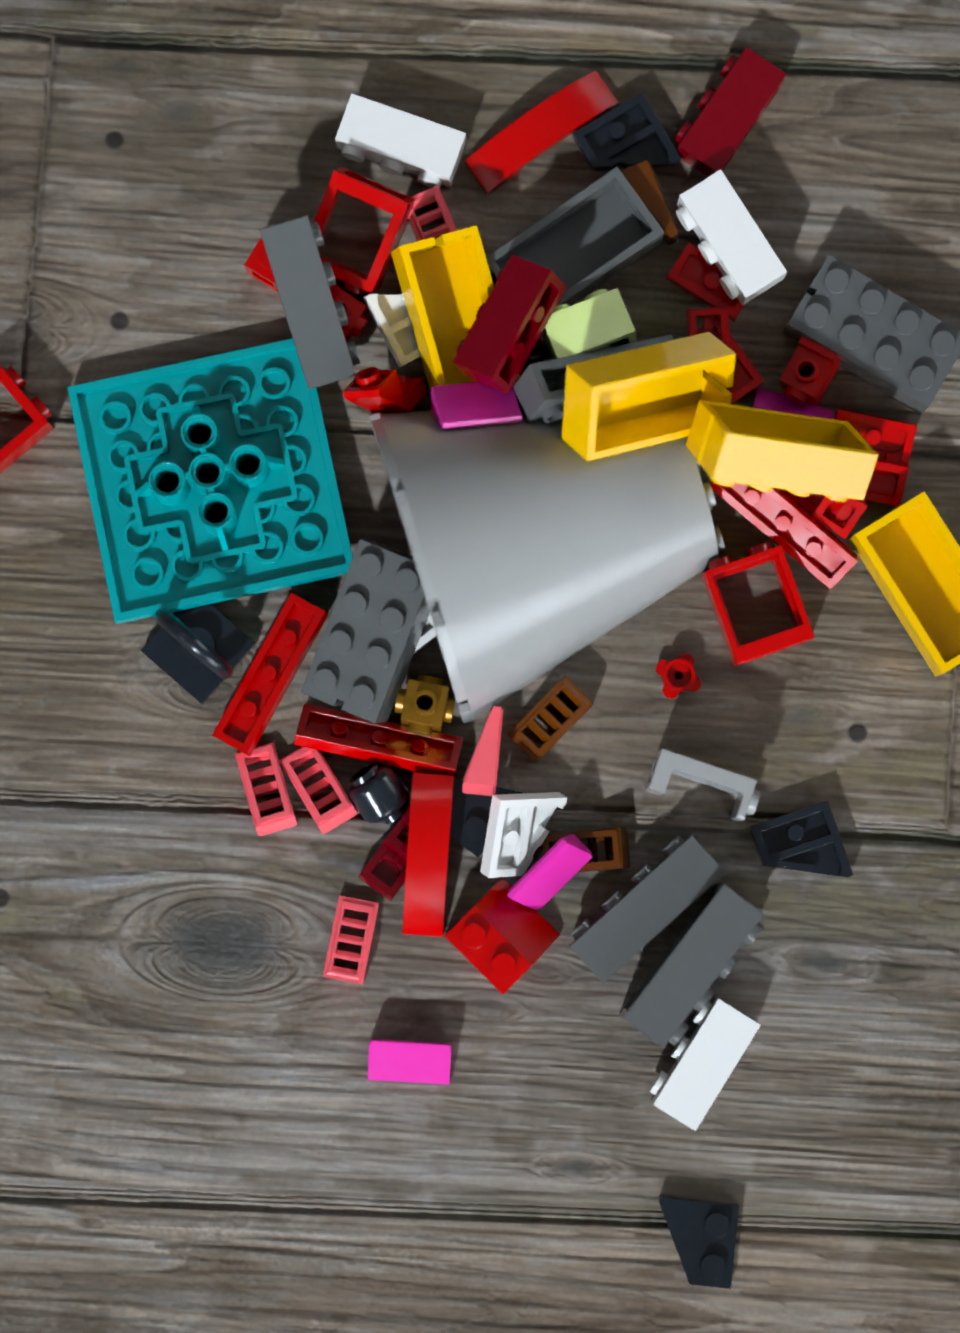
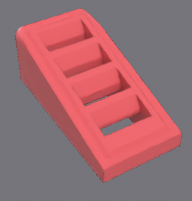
M434 186L411 196L416 201L409 215L408 223L416 241L431 237L436 239L442 234L457 231L439 186ZM435 203L437 209L418 217L416 216L414 211ZM442 218L444 224L423 233L421 226Z
M493 706L492 711L488 715L463 778L462 793L492 796L496 792L503 719L502 707Z
M274 742L255 747L251 756L243 752L235 753L258 836H264L296 826L297 821ZM270 759L271 766L248 772L247 766ZM275 775L276 781L255 787L252 786L254 781ZM276 792L280 793L281 797L257 803L256 798ZM284 808V811L261 817V814Z
M300 747L279 760L322 834L328 833L357 815V811L320 750ZM315 757L318 763L296 775L294 769ZM324 772V778L304 788L303 783ZM331 786L333 787V792L315 803L312 802L311 798ZM341 801L339 805L320 815L322 811Z
M339 895L322 977L364 984L379 903ZM345 909L369 913L368 920L363 921L344 917ZM342 925L365 929L364 937L341 933ZM344 942L362 946L361 954L339 950L338 943ZM335 959L359 962L358 968L354 970L334 966Z

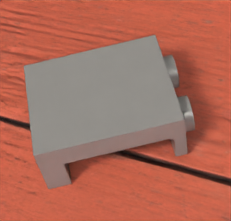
M665 749L657 752L645 787V791L657 795L665 794L671 774L734 794L736 800L730 819L735 821H742L746 815L754 814L761 791L755 790L757 780Z

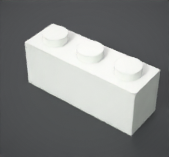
M351 93L335 140L337 148L342 150L341 154L350 160L364 162L366 158L380 163L379 168L390 174L401 176L404 171L418 176L417 181L431 188L439 186L440 189L441 185L447 187L452 185L466 146V133Z
M721 169L679 195L677 202L679 209L676 210L679 221L688 232L692 229L701 241L698 244L701 255L710 266L714 263L723 275L720 278V283L732 300L737 297L743 306L784 280L787 274L785 267Z
M717 997L714 998L712 1003L708 1002L700 1012L697 1011L693 1022L698 1024L690 1038L683 1036L671 1054V1057L676 1059L669 1073L661 1071L649 1092L654 1094L651 1100L654 1106L694 1131L697 1130L761 1026Z

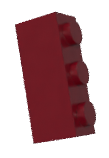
M748 47L745 48L740 57L734 54L730 57L720 73L725 78L717 90L712 87L707 90L697 106L702 112L694 123L687 120L675 138L680 143L677 151L682 160L707 177L720 169L723 172L783 85L787 75Z
M512 254L506 266L498 273L496 284L486 302L479 307L476 320L466 338L459 343L456 356L452 362L468 378L508 395L567 287L551 269Z

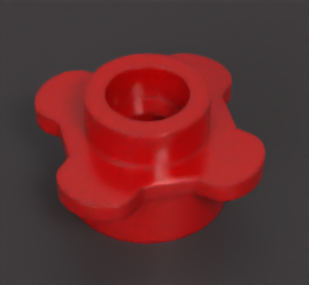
M683 653L678 659L672 661L661 660L657 663L655 670L662 678L664 684L662 693L665 697L674 699L678 693L685 691L696 692L701 687V679L696 676L693 667L695 660L692 655ZM680 672L682 679H675V673Z

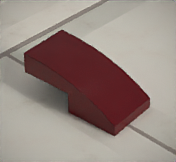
M410 807L358 876L359 879L389 901H392L405 883Z

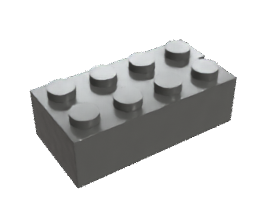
M617 166L487 256L486 259L494 284H496L498 273L506 266L512 254L551 269L567 287L557 306L561 304L571 306L662 243L665 232Z
M831 255L827 256L782 332L798 342L804 336L838 353L840 367L920 414L929 407L960 355L959 330Z
M359 540L301 690L302 693L332 706L343 705L342 710L374 724L388 721L398 695V690L401 688L430 613L413 556L375 540Z
M717 883L619 1014L662 1048L668 1042L675 1045L689 1027L684 1020L693 1008L700 1012L714 994L709 987L718 976L725 979L737 964L739 959L734 954L742 943L751 945L762 931L764 925L759 921L764 914L725 884Z

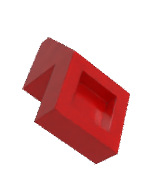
M376 367L365 368L357 372L355 378L343 391L346 400L372 413L411 412L427 393L423 378L406 379L405 376H398L396 369L378 370Z

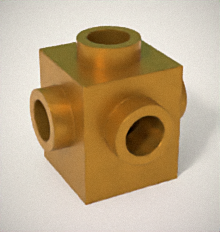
M419 675L418 681L408 680L407 689L399 688L395 712L402 714L401 725L408 726V732L422 736H432V731L441 733L443 722L451 723L456 699L448 698L449 687L442 686V679ZM422 696L432 699L433 705L428 710H421L417 706L418 699Z

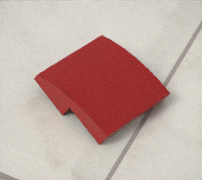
M837 407L834 420L848 421L878 454L864 500L900 507L909 471L908 463L916 434V423Z

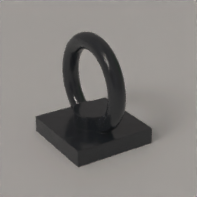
M212 604L176 611L173 614L165 608L158 609L155 612L154 618L161 628L140 651L203 705L223 681L232 676L233 670L256 643Z

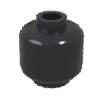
M372 762L362 767L350 778L349 782L352 785L349 788L348 797L364 820L369 823L384 821L385 824H390L404 814L405 808L403 805L408 799L409 791L390 765H378L376 762Z

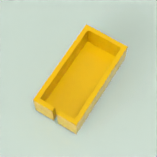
M476 225L442 234L436 239L431 237L402 245L391 252L430 392L435 385L477 382L468 378L452 362L456 356L459 343L466 338L476 320L479 307L486 302L494 287ZM518 375V377L516 378V380H515L513 386L515 385V383H516V382L518 381V379L520 378V375Z
M710 332L568 364L566 365L562 439L586 461H591L687 437L699 400L731 404L732 393L726 388L733 386L736 353Z
M699 400L686 442L687 448L710 476V479L716 484L728 487L734 486L735 483L748 484L752 488L764 492H770L773 488L785 489L801 497H808L810 493L821 494L838 502H845L847 498L864 500L878 458V454L848 421Z
M924 491L854 534L849 541L934 676L937 677L960 664V546Z

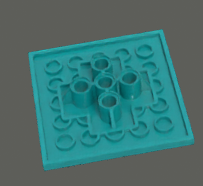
M293 338L67 387L116 624L153 617L160 608L176 612L346 575L353 554L317 387L312 389L307 387ZM199 428H207L211 430V436L206 443L195 444L191 442L193 432ZM245 459H257L260 462V466L255 473L244 475L239 472V466ZM207 467L218 468L220 474L215 482L205 484L199 481V475L203 469ZM174 475L179 478L178 487L174 491L162 492L159 490V484L164 477ZM215 506H223L228 509L227 517L220 523H211L207 520L208 512Z

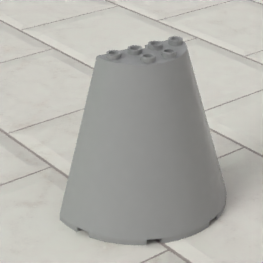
M520 409L522 422L446 430L442 429L431 415V410L375 412L369 414L463 723L475 720L493 708V706L498 705L707 569L709 562L719 559L718 551L725 549L719 527H714L710 512L713 510V506H716L714 493L709 482L702 483L699 473L702 466L687 448V437L586 461L562 439L563 418L553 423H545L544 420L528 423L522 409Z

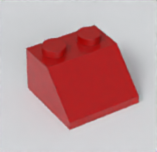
M502 877L444 937L504 995L560 934L535 909L510 899L507 894L512 886Z

